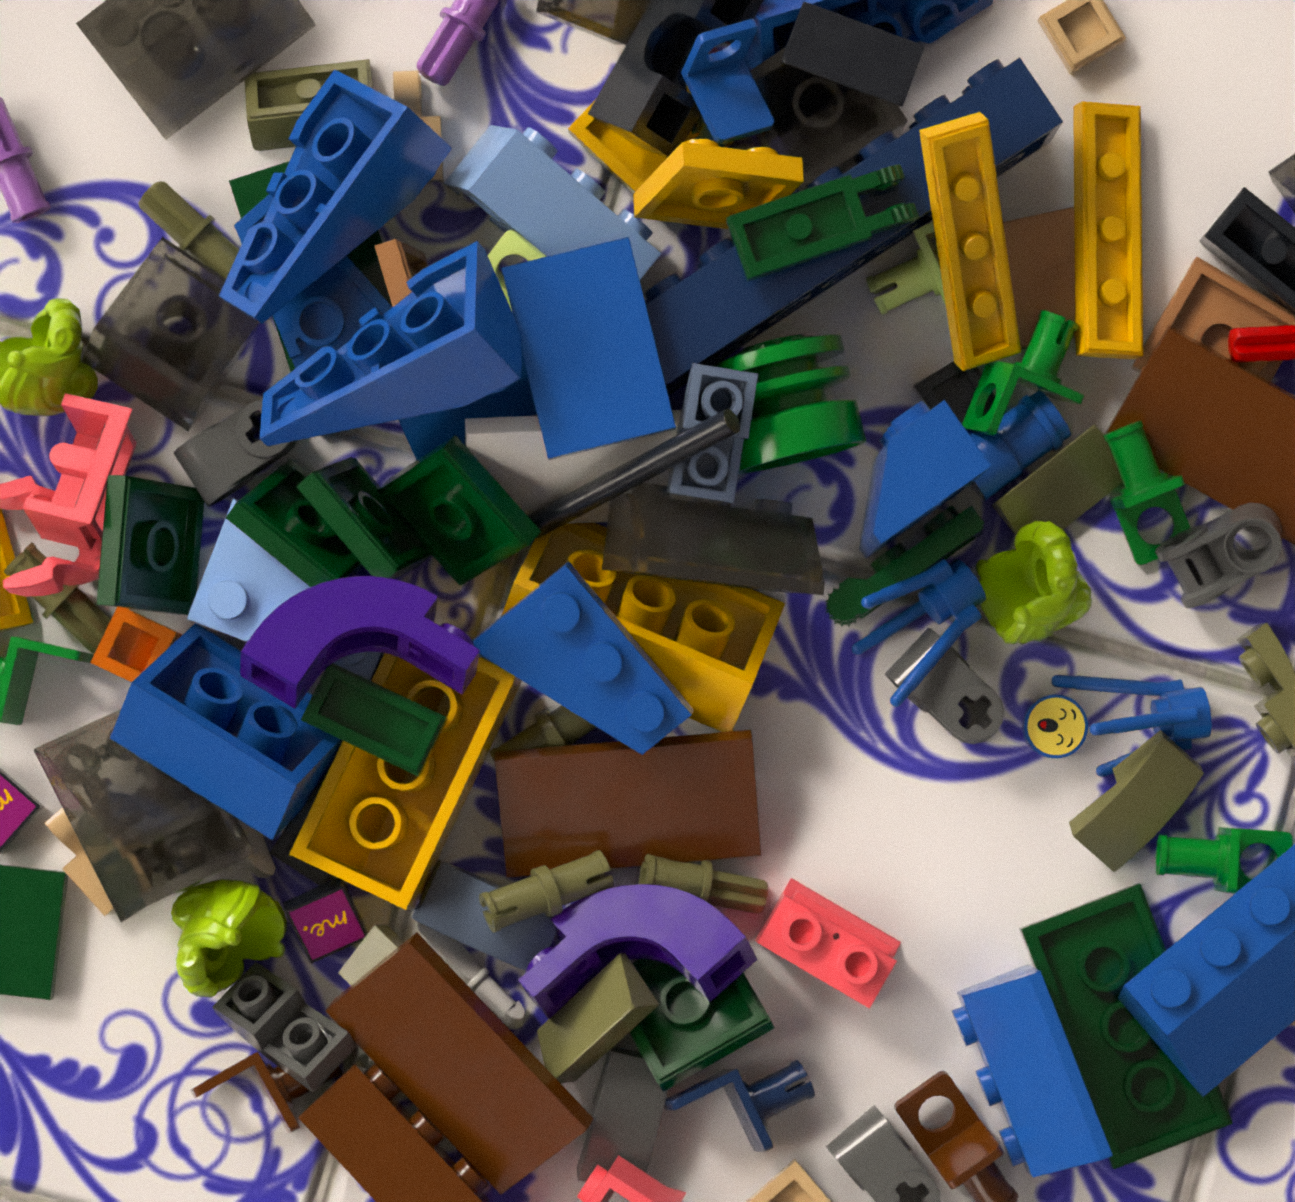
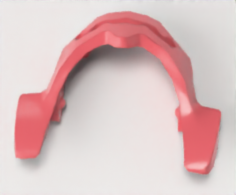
M32 476L0 484V509L23 510L26 497L51 502L55 491L39 486ZM96 539L92 550L78 547L79 556L75 562L53 556L47 557L42 565L15 573L4 579L3 587L9 593L20 596H46L62 592L63 585H83L99 579L102 540Z

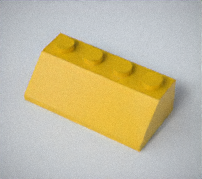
M596 523L565 524L540 538H535L512 585L502 615L569 561L691 705L694 711L689 718L721 732L733 731L785 603Z
M384 653L371 681L447 717L446 724L420 777L343 741L289 855L405 910L415 909L522 683V680L481 657L478 659L475 677L464 693L460 694L409 662L394 655Z

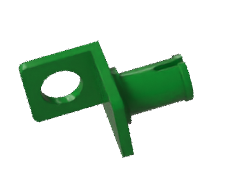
M1040 310L1038 322L1022 362H1014L1012 364L993 361L986 364L963 420V427L972 432L994 436L1004 416L1016 383L1034 391L1040 390L1052 399L1081 405L1085 395L1061 385L1062 380L1057 377L1073 335L1077 332L1079 325L1072 320H1067L1066 322V318ZM996 388L994 402L987 414L983 416L985 403L991 392Z
M1142 420L1103 435L1105 441L1108 442L1125 488L1120 490L1121 495L1111 498L1110 501L1132 557L1138 565H1144L1157 560L1158 557L1155 551L1162 544H1149L1140 537L1137 522L1143 511L1148 508L1159 507L1169 513L1172 518L1173 529L1168 539L1190 528L1176 492V488L1185 485L1182 475L1169 476L1167 472L1160 473L1143 430Z
M11 636L7 656H0V723L22 724L39 652L86 663L91 662L94 654Z
M1227 827L1218 828L1215 840L1159 835L1156 847V875L1164 876L1165 874L1213 878L1215 891L1236 893L1252 880L1241 869L1240 859L1246 847L1254 843L1266 844L1273 850L1277 859L1292 847L1293 838L1289 832Z

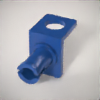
M754 19L703 32L697 36L681 74L701 113L691 130L692 134L699 133L695 139H709L718 143L719 147H725L729 142L769 131L774 124V118L744 61L759 29ZM729 40H735L725 49L708 54L717 45Z

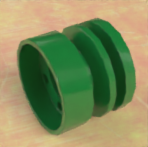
M804 334L780 337L748 346L733 357L712 365L714 367L758 374L752 411L753 419L750 423L748 439L743 441L738 474L765 471L842 452L866 442L857 400L827 401L824 391L847 380L850 377L849 367L834 366L819 369L818 366L819 362L834 358L844 352L841 335L804 336Z

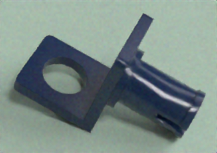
M794 1060L790 1065L750 1085L742 1081L737 1069H724L666 1098L664 1108L665 1110H677L723 1087L753 1150L766 1152L774 1148L765 1129L767 1126L766 1120L806 1099L814 1098L815 1091L811 1081L807 1083L802 1081L785 1090L786 1086L808 1076L802 1064L798 1060Z

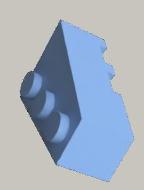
M490 125L443 183L458 196L461 192L468 196L491 216L489 220L504 233L507 230L517 231L546 256L629 237L640 280L661 255L647 241L653 232L641 220L634 218V215L625 209L617 216L600 201L606 193L605 190L578 168L571 175L552 160L558 150L547 139L530 127H527L522 134L517 129Z
M234 498L232 500L227 515L237 502V500H235ZM225 518L187 619L248 642L255 630L271 612L290 597L310 587ZM355 653L335 661L334 664L371 681L384 653Z

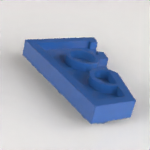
M270 194L234 225L241 243H243L249 228L263 222L273 199ZM345 256L277 311L273 317L294 367L297 368L322 347H332L337 351L350 341L354 334L362 327L358 319L374 307L384 314L392 306L355 264Z
M569 561L472 640L474 647L480 650V655L641 755L683 723L694 711L691 705Z

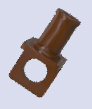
M258 1052L249 1055L190 1089L194 1098H197L251 1067L288 1133H292L300 1128L291 1112L294 1108L292 1102L310 1092L309 1089L278 1066L273 1068L270 1063L265 1065ZM338 1066L322 1084L334 1077L341 1076L342 1071Z
M939 1071L895 1103L894 1109L950 1189H956L963 1184L976 1202H1017L1018 1193L1009 1185L994 1162L1003 1155L1004 1151L981 1122L946 1071ZM933 1096L948 1098L953 1105L951 1119L940 1128L930 1129L924 1127L919 1121L921 1105Z

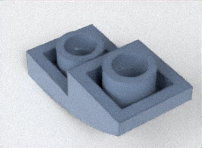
M692 363L676 435L725 409H730L735 413L740 422V431L670 468L666 493L734 503L743 441L748 439L758 379L757 373Z
M438 859L412 915L414 920L452 939L525 971L530 961L540 951L550 947L557 932L550 920L554 916L547 917L545 913L501 928V931L493 933L482 912L488 910L487 906H480L479 894L485 891L490 892L500 887L493 881Z

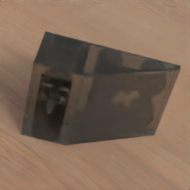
M120 709L43 744L33 751L120 922H123L231 869L255 854L235 816L203 796L191 791L184 784L147 761L140 759L134 753L110 739L121 711Z

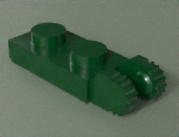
M901 165L889 166L853 179L851 174L726 217V223L747 282L871 240L872 234L881 233L917 219L919 215L914 203H900L885 209L883 212L866 217L859 199L861 195L893 188L900 181L906 179Z
M953 505L948 507L922 527L927 537L907 551L900 542L875 559L870 564L875 571L873 576L867 580L848 577L839 584L838 589L833 588V592L831 594L828 593V600L825 601L829 620L832 619L835 621V625L838 623L841 627L843 625L850 627V624H856L858 618L862 620L886 603L884 602L866 609L861 604V600L865 596L925 572L942 559L947 560L982 535L984 521L972 505L960 514Z

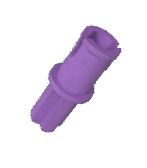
M454 0L450 8H442L439 14L443 21L417 61L416 68L419 73L434 84L440 86L447 85L473 42L484 39L486 33L482 28L499 0Z
M0 97V190L11 213L12 222L20 223L44 214L50 210L51 206L45 199L29 161V158L33 155L32 149L29 146L23 147L3 98Z

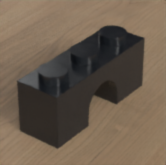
M651 0L588 115L629 142L668 158L682 142H685L701 114L693 96L687 92L686 82L681 74L697 36L703 32L754 19L764 0ZM729 40L723 43L730 45L735 40Z

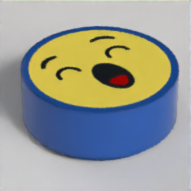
M1048 695L1037 699L1028 707L1023 717L1022 731L1026 743L1037 754L1046 758H1063L1075 753L1083 745L1088 733V721L1082 707L1072 698L1064 695Z

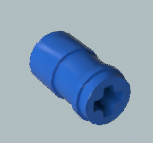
M1038 390L1031 396L1025 395L1018 400L1019 404L1004 414L994 436L977 432L970 434L973 441L991 464V467L970 485L983 501H986L1024 474L1023 470L1046 453L1051 450L1055 452L1062 447V442L1072 436L1065 420L1042 391Z

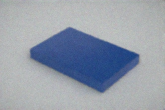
M629 237L501 268L512 313L522 334L521 350L548 460L676 429Z

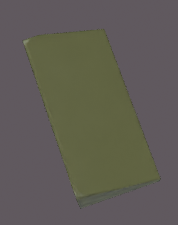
M370 59L244 74L247 124L253 148L257 151L296 147L289 140L298 118L334 69L373 89Z
M1096 424L992 504V507L1015 536L1022 527L1034 521H1050L1064 529L1123 483L1108 442L1105 441L1104 434Z
M626 953L617 955L537 1030L544 1066L560 1083L575 1082L659 1006V1003Z

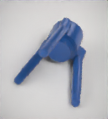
M942 559L925 572L885 587L878 592L865 596L861 600L862 606L869 609L925 587V589L918 593L920 601L852 645V652L855 655H860L876 644L881 643L926 613L937 624H942L946 620L953 622L891 696L890 703L894 707H899L910 693L917 688L967 628L982 619V615L976 607L985 602V592L971 569L959 559H955L949 564L945 559Z
M1055 675L1051 679L1052 685L1060 688L1161 697V699L1151 701V714L1093 723L1089 731L1094 736L1153 728L1155 734L1162 730L1181 749L1189 750L1192 749V739L1206 738L1211 735V712L1204 688L1184 689L1181 679L1150 682ZM1133 752L1099 765L1096 768V774L1100 777L1113 774L1112 769Z

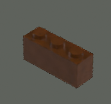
M359 1059L298 1117L376 1202H489L490 1200L482 1192L489 1185L487 1180L465 1157H462L456 1163L438 1145L445 1136L420 1110L412 1116L399 1103L395 1096L401 1090L375 1063L368 1069Z

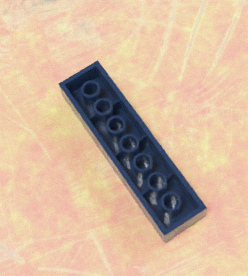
M1019 57L1005 67L999 59L992 61L967 80L969 86L961 92L962 96L953 102H950L945 94L936 98L913 115L916 121L909 126V131L896 138L892 130L885 132L859 151L862 157L856 161V166L844 174L838 166H835L806 186V189L849 174H851L853 179L876 170L900 164L906 179L900 181L893 188L861 195L859 199L866 217L883 212L885 209L900 203H914L919 215L917 219L893 229L872 234L871 240L749 282L745 278L731 237H728L704 252L698 258L700 264L697 268L699 270L684 280H681L677 273H673L644 293L647 298L645 304L668 396L687 384L692 363L712 366L722 361L914 233L913 230L933 221L919 130L974 113H982L989 119L997 178L1049 144L1062 125L1063 120L1021 58Z

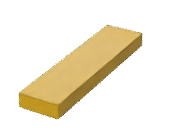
M1082 101L1073 106L1075 323L1079 325L1077 332H1075L1076 356L1134 360L1143 356L1141 106Z
M978 112L919 130L954 363L962 371L1021 353L989 119Z

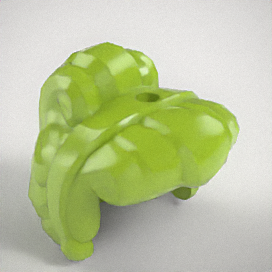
M54 298L49 300L45 308L35 316L30 328L32 338L10 337L2 342L0 341V404L7 411L21 415L53 416L65 412L61 406L65 393L88 399L94 397L98 389V377L93 368L84 361H81L83 349L81 341V315L79 308L69 299Z
M1034 521L1025 525L1016 534L1014 541L1015 549L997 553L988 560L980 559L976 563L975 570L980 576L978 581L986 595L985 602L980 604L981 609L990 624L995 628L997 634L1007 644L1014 645L1020 643L1023 645L1031 641L1040 642L1051 636L1054 631L1062 629L1083 617L1091 607V588L1080 572L1077 571L1078 564L1075 553L1072 551L1070 538L1063 529L1050 521Z
M214 880L188 889L178 896L173 903L171 911L172 920L183 930L177 943L179 950L176 957V967L178 975L183 981V986L196 997L211 998L218 992L232 986L243 974L244 959L263 961L270 957L281 958L285 954V946L281 943L287 928L284 911L280 903L263 892L258 885L239 880Z

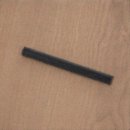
M725 409L527 515L541 530L536 538L554 531L740 431V422L732 410Z

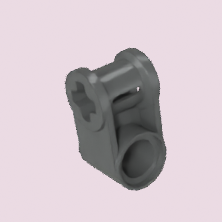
M257 400L248 404L226 420L212 425L195 435L173 452L208 507L241 489L252 481L256 474L287 455L296 446L298 440L272 446H266L261 440L255 441L253 435L260 430V424L257 419L262 413L263 400Z
M1247 503L1203 525L1194 526L1178 533L1162 543L1155 553L1161 562H1168L1184 591L1180 598L1184 607L1194 608L1210 602L1228 591L1231 587L1265 572L1275 565L1281 555L1282 526L1279 517L1271 508L1260 503ZM1258 526L1266 530L1271 539L1261 549L1247 550L1239 545L1235 536L1245 527Z
M927 628L886 671L885 676L899 688L903 680L941 636L932 629ZM951 646L907 698L923 712H928L959 741L968 744L985 742L994 736L1003 723L1004 708L1002 700L987 683L969 668L970 666L965 659ZM963 699L972 705L978 702L979 699L985 701L989 708L986 710L984 717L990 723L989 726L983 729L980 725L974 724L968 730L962 727L959 721L964 712L958 703Z
M875 1105L826 1146L862 1191L866 1190L875 1202H899L900 1197L896 1188L903 1182H906L912 1188L917 1187L921 1183L925 1185L927 1189L920 1196L922 1202H941L940 1191L934 1180L910 1153L912 1149Z

